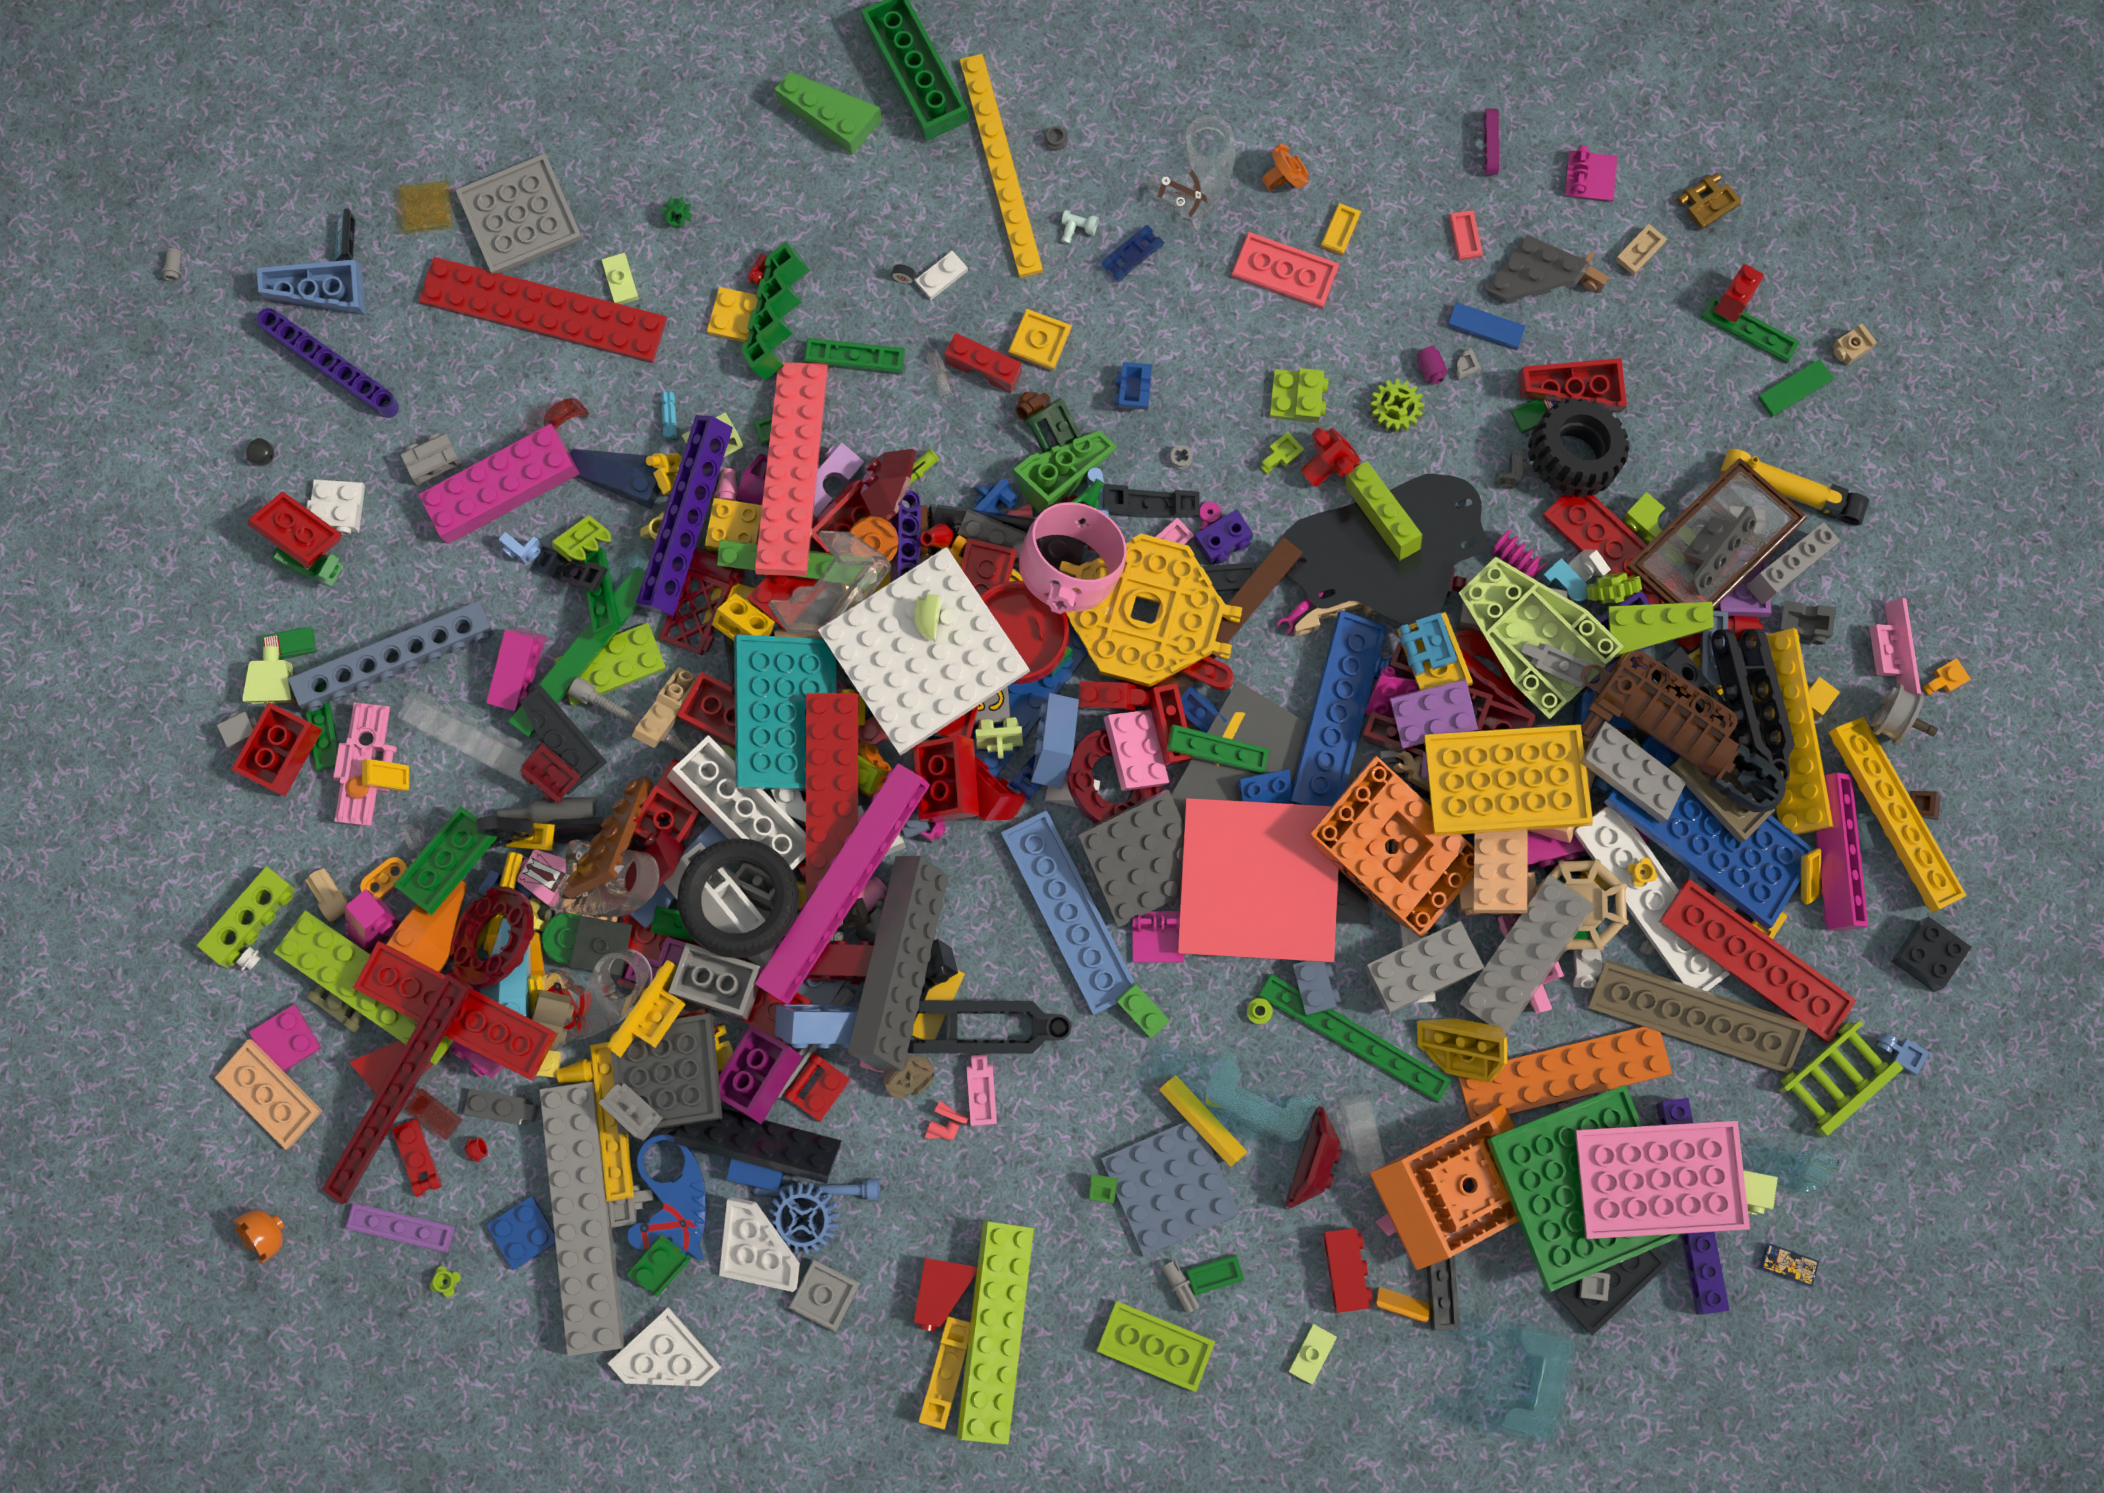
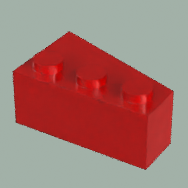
M975 756L979 816L976 817L982 821L1012 820L1029 796L1024 792L1020 794L1014 792L1007 786L1009 784L1007 779L1004 777L1001 780L997 779L988 772L991 767Z
M399 1040L354 1059L349 1063L377 1095L406 1044ZM447 1049V1051L444 1053V1055L442 1056V1058H443L448 1052H450L448 1049ZM432 1062L428 1063L422 1075L434 1065Z

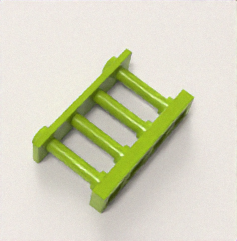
M1861 1020L1854 1023L1850 1021L1845 1023L1838 1029L1840 1035L1796 1074L1792 1071L1781 1080L1783 1086L1778 1091L1782 1094L1791 1089L1817 1117L1819 1126L1814 1131L1820 1138L1830 1135L1903 1069L1897 1060L1890 1063L1883 1062L1855 1032L1863 1025ZM1846 1039L1875 1068L1873 1071L1876 1075L1870 1080L1864 1079L1837 1049ZM1828 1055L1856 1085L1855 1089L1857 1092L1851 1097L1848 1094L1845 1096L1818 1066ZM1809 1072L1837 1102L1836 1106L1838 1109L1832 1114L1829 1111L1825 1112L1799 1083Z

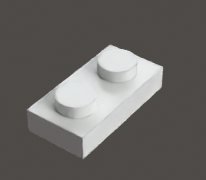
M951 251L915 279V284L932 300L968 271V267Z

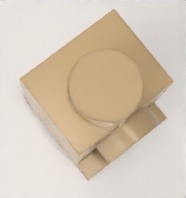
M1862 323L1838 339L1832 347L1836 358L1848 366L1871 351L1877 342Z

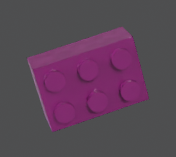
M750 1025L719 1075L721 1102L762 1124L803 1056L790 1046Z

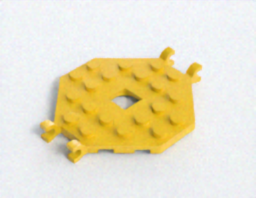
M1139 534L1126 543L1127 553L1124 569L1110 595L1094 608L1085 611L1066 612L1067 619L1100 674L1151 687L1210 654H1215V656L1229 661L1232 645L1216 642L1215 640L1222 617L1230 622L1239 624L1242 608L1226 605L1212 586V582L1203 567L1196 560L1190 546ZM1101 557L1080 566L1062 561L1059 569L1065 575L1083 580H1095L1109 575L1106 564ZM1073 588L1074 591H1080L1078 588ZM1136 597L1160 603L1154 623L1150 624L1131 618Z

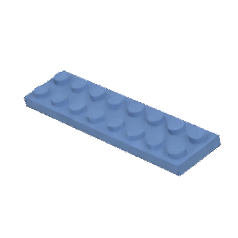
M1047 810L1001 832V836L1092 1015L1095 1016L1119 1004L1115 999L1131 986L1134 980Z

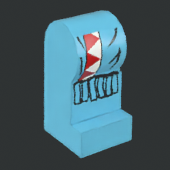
M1562 558L1540 579L1546 587L1552 583L1558 590L1568 591L1567 599L1577 605H1581L1587 598L1585 586L1588 585Z

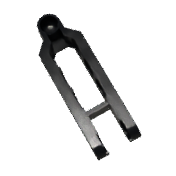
M1718 629L1712 635L1711 646L1726 706L1737 717V725L1733 730L1735 741L1737 744L1741 743L1746 746L1750 754H1758L1773 764L1780 772L1783 771L1786 783L1790 776L1788 758L1795 744L1767 636L1762 629H1746L1740 638V648L1732 630ZM1754 636H1755V638H1756V645H1755V646H1754V643H1753ZM1723 637H1724V639H1725V645H1724V647H1723V642H1722V641H1723ZM1748 684H1751L1753 695H1750ZM1766 685H1768V693H1766ZM1753 700H1755V704H1756L1758 716H1759V719H1760V723H1761V727H1762V731H1763V735H1764V739H1765L1766 746H1765V744H1763V742H1762V738H1761V734H1760V730H1759V726H1758V725H1760V723H1759V720L1756 719V715H1755V711H1754V707H1753V703H1752ZM1772 709L1775 712L1774 718L1772 717ZM1779 732H1780V735H1781V740H1780V742H1779V740H1778V733H1779ZM1747 734H1749V743L1747 742ZM1748 763L1752 766V769L1756 771L1757 768L1754 767L1752 764ZM1757 773L1755 775L1760 780H1762L1764 777L1768 780H1771V778H1769L1768 776L1759 775Z
M919 1000L918 1014H946V1040L911 1039L907 1053L1033 1054L1045 1041H1059L1067 1038L1071 1033L1072 1026L1066 1016L1062 1014H1045L1033 1001ZM957 1014H1028L1033 1019V1035L1028 1040H957Z

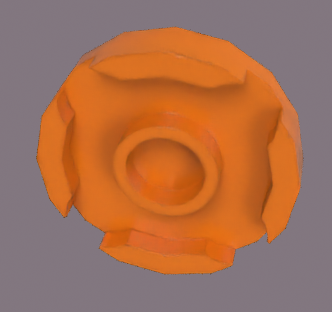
M1283 143L1272 150L1276 166L1262 177V181L1269 191L1273 190L1274 186L1278 185L1279 187L1287 181L1298 189L1303 188L1310 182V180L1306 179L1309 177V174L1297 155L1292 157L1288 153L1290 148Z
M870 516L862 518L853 525L849 532L848 545L851 556L870 559V565L883 566L891 561L897 552L899 541L897 531L890 522L881 517Z

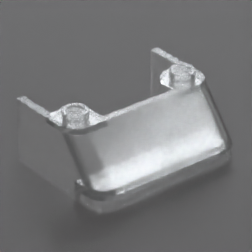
M820 531L819 537L834 556L831 564L814 587L801 586L793 592L789 601L770 600L768 605L787 633L820 634L818 629L871 596L891 568L890 562L883 554L850 532Z

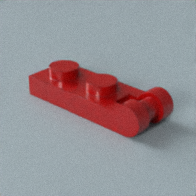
M414 1119L393 1128L392 1132L415 1196H422L425 1194V1191L432 1188L433 1190L441 1188L442 1183L419 1120ZM427 1172L429 1179L421 1182L419 1175Z

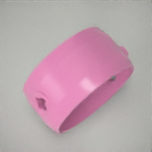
M1059 503L1045 509L1031 524L1020 550V574L1030 592L1039 600L1049 605L1051 611L1059 614L1071 611H1085L1099 605L1113 591L1124 569L1127 553L1126 542L1119 527L1103 512L1085 504ZM1081 518L1086 519V522H1084V524L1079 523V520H1081ZM1048 535H1065L1081 540L1091 546L1101 556L1106 564L1109 575L1095 580H1083L1065 575L1052 567L1044 559L1037 547L1036 540ZM1052 581H1059L1060 584H1054ZM1073 588H1078L1080 591H1074Z

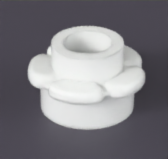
M249 947L236 962L242 967L241 971H244L245 968L251 970L260 960V957L257 956L258 950L255 951Z

